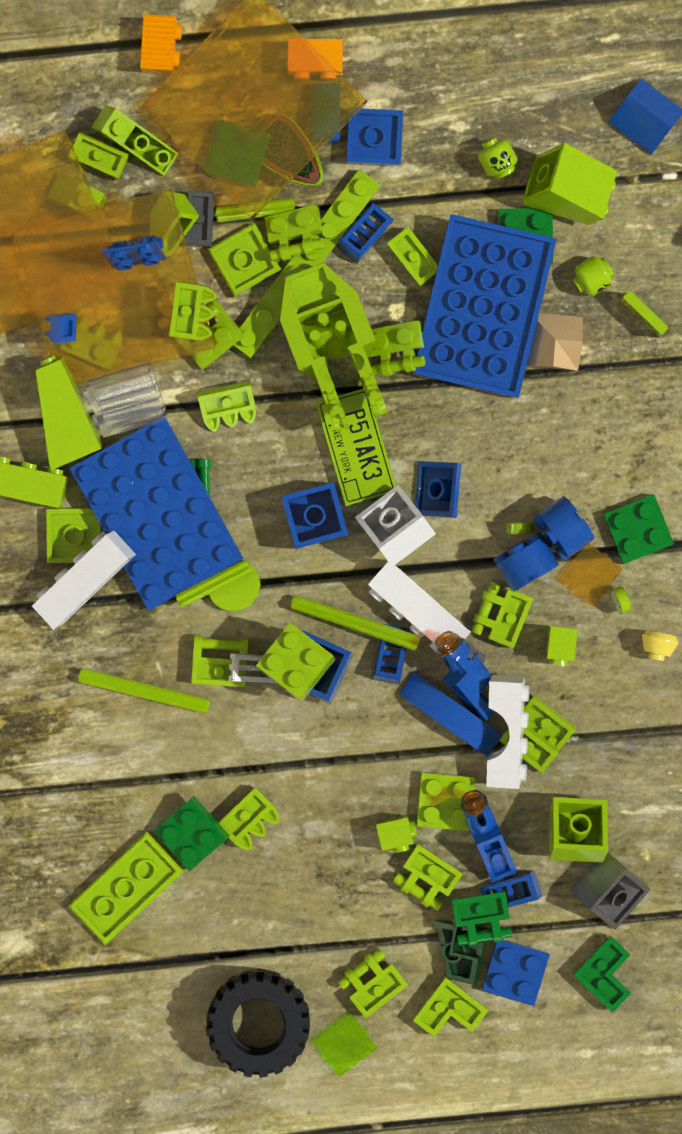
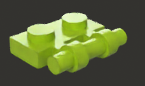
M316 204L264 217L268 242L271 246L280 244L278 249L270 250L272 261L279 259L286 261L292 259V256L303 253L310 255L314 254L315 250L325 248L323 238L313 240V235L323 233L319 207ZM303 238L302 243L290 245V241Z
M416 320L371 329L376 343L370 357H381L380 364L371 366L374 376L381 374L384 377L390 376L394 372L402 370L411 372L415 371L417 367L425 366L424 356L415 357L414 350L424 348L420 321ZM403 352L404 357L402 360L392 361V354Z
M490 581L487 591L484 590L481 598H483L479 612L478 614L475 613L472 619L475 622L471 632L481 635L484 626L490 627L492 630L488 639L514 649L534 598L517 591L513 592L509 588L505 597L502 598L497 596L501 585ZM493 603L501 606L495 621L488 618Z
M417 843L403 865L411 874L406 878L398 873L392 882L400 886V890L405 894L410 893L421 900L420 904L427 908L430 906L438 912L443 902L435 896L439 891L449 896L463 873ZM418 878L431 885L428 891L415 884Z
M381 948L373 954L368 953L363 957V962L354 969L349 968L344 972L345 976L337 981L343 990L351 984L357 989L349 995V998L365 1019L408 986L406 980L392 963L384 969L379 965V962L387 957ZM372 969L376 975L363 984L360 977Z

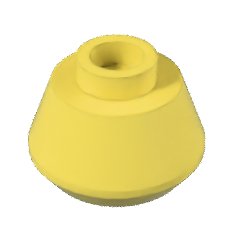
M647 630L642 634L644 651L649 652L648 658L664 661L665 656L670 657L679 643L676 636Z

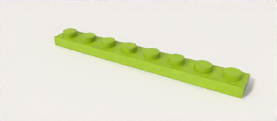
M360 169L356 172L321 219L323 233L313 235V240L323 238L325 248L315 250L314 254L306 255L303 253L293 256L239 328L245 337L234 345L249 358L254 356L280 321L285 277L324 263L339 240L345 235L381 187L379 183Z

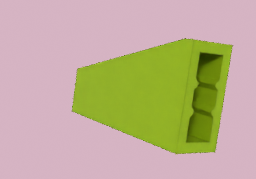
M55 355L40 360L41 365L36 369L51 470L100 450L103 446L63 356L56 358Z

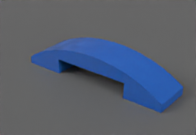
M414 672L399 693L406 700L487 757L503 736V734L447 696L416 672Z

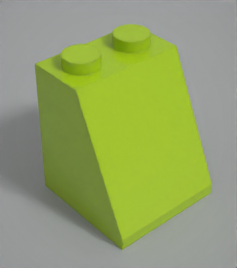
M564 142L535 157L522 204L590 225L604 219L608 213V201L616 186L615 177L617 170Z

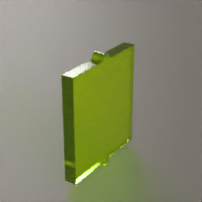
M351 1012L313 1040L324 1055V1061L330 1063L339 1077L377 1049V1046L366 1033L367 1028H362Z

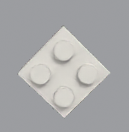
M399 485L355 517L392 567L436 534Z

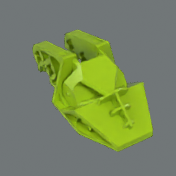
M325 263L285 277L280 322L299 371L317 380L336 432L349 428V424L330 377L327 361L343 355H350L352 365L355 366L375 418L388 413L368 360L376 340L357 291Z

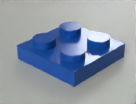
M349 108L346 164L400 166L403 111Z
M502 939V942L495 944L482 991L534 1006L550 954Z

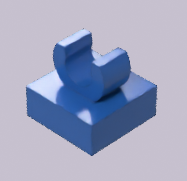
M61 313L45 317V321H50V331H45V335L50 337V342L65 343L76 341L77 314Z

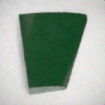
M434 920L433 927L437 930L441 944L439 949L445 959L447 978L475 985L480 979L486 942H480L478 946L469 947V944L458 946L457 935L467 934L466 926L455 927L454 922ZM475 926L476 932L489 930Z

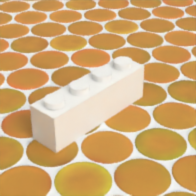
M115 531L108 534L104 532L99 534L91 542L94 546L88 552L83 550L72 560L75 565L70 570L64 568L55 576L54 579L57 582L51 588L47 585L36 595L38 600L32 607L53 630L62 626L136 555Z
M387 562L368 583L371 587L369 593L380 603L385 599L392 605L389 611L400 621L404 617L412 623L409 629L420 638L426 635L432 641L430 647L438 654L442 644L451 636L465 639L471 633L396 565L392 567Z

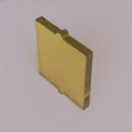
M589 543L580 550L558 580L573 590L575 596L579 595L592 606H595L622 571V568L610 560L607 553H601Z

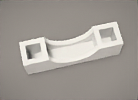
M492 675L489 681V708L499 713L505 719L510 737L509 742L502 749L489 755L487 760L486 787L519 789L521 782L526 781L527 764H522L523 754L527 755L528 738H523V728H528L529 713L524 712V702L529 701V685H525V677Z

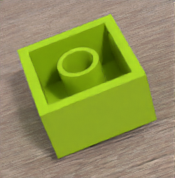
M289 622L256 666L300 702H303L335 661V658L326 649Z
M553 797L549 807V860L603 863L608 853L607 800Z

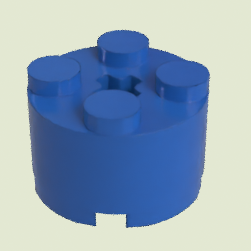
M562 496L560 499L558 498L532 517L537 527L541 531L545 530L542 536L551 548L556 545L555 551L563 561H566L595 538L585 520L580 518L577 514V509L565 496Z
M541 532L526 539L528 544L523 540L511 547L509 550L510 555L506 551L493 559L513 592L559 565Z

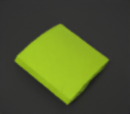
M533 695L524 706V712L529 713L528 728H523V738H528L527 755L523 754L522 759L543 773L558 755L559 750L576 731L577 727L536 695ZM507 728L499 740L504 745L509 742V728Z

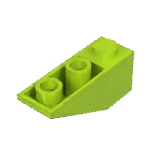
M105 105L91 127L110 142L165 176L179 154L122 112Z

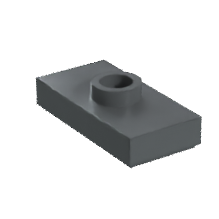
M187 191V199L199 214V217L185 236V246L212 247L214 192Z

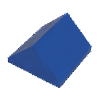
M641 78L610 119L609 123L652 155L682 115V109Z
M418 461L414 505L423 516L457 518L461 463Z

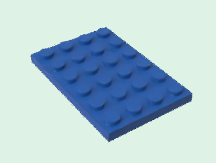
M450 214L422 333L424 348L419 349L417 356H424L425 366L417 367L413 374L519 398L557 239Z
M166 416L159 418L70 468L104 532L108 534L115 531L136 554L124 568L148 611L175 597L176 594L244 559Z

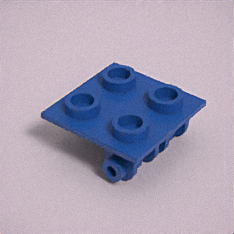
M156 235L142 238L143 243L140 238H137L136 245L133 244L132 239L128 241L129 246L127 241L113 242L112 246H108V249L102 250V254L112 268L117 270H128L137 264L153 266L159 264L161 260H167L166 255L161 249L164 248L162 237L157 238Z

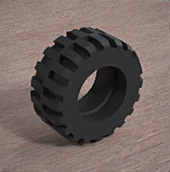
M257 969L255 972L243 971L240 975L229 978L223 986H220L214 998H212L206 1018V1034L209 1036V1045L211 1050L217 1053V1059L222 1064L225 1062L229 1065V1070L235 1073L240 1071L246 1077L259 1075V1078L268 1077L270 1073L279 1074L283 1072V1068L286 1066L290 1067L296 1062V1058L305 1049L310 1031L309 1007L304 1000L301 990L297 989L294 986V982L289 978L284 979L281 977L280 973L275 971L273 973L265 972V969ZM262 998L269 1000L280 1009L283 1015V1032L279 1039L270 1046L261 1048L248 1046L240 1041L234 1032L233 1016L235 1011L242 1003L249 999Z

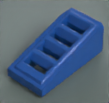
M372 203L339 240L337 248L358 264L392 224L394 219L375 203ZM370 215L379 220L382 225L379 227L369 218ZM365 223V224H366L369 228H371L375 233H374V234H371V233H370L367 229H365L362 225ZM358 232L368 241L366 243L363 242L355 233Z
M388 625L410 633L409 628ZM380 640L373 679L399 685L407 648ZM385 645L401 648L400 652L385 650ZM383 656L399 659L398 663L383 661ZM381 667L397 670L396 674L382 672Z
M535 871L480 887L481 893L484 895L492 893L491 890L496 889V893L503 892L502 887L506 886L510 899L507 901L508 908L535 901L542 897ZM526 880L531 894H527L524 885V881ZM517 883L518 890L521 896L518 898L516 897V893L513 887V884Z

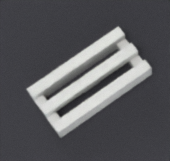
M230 653L232 664H229L231 675H229L228 681L276 683L269 677L238 676L239 670L260 671L254 665H239V660L260 661L264 655Z

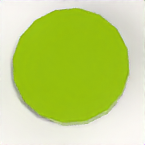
M248 563L251 568L249 574L208 594L213 603L221 609L228 611H239L252 605L258 597L261 586L259 574L254 566Z

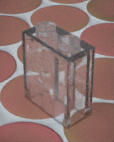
M150 362L89 379L84 390L86 403L88 406L92 405L95 413L92 415L96 430L101 429L103 438L160 422L166 418L167 409Z

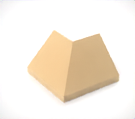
M539 313L526 367L578 371L583 343V317Z

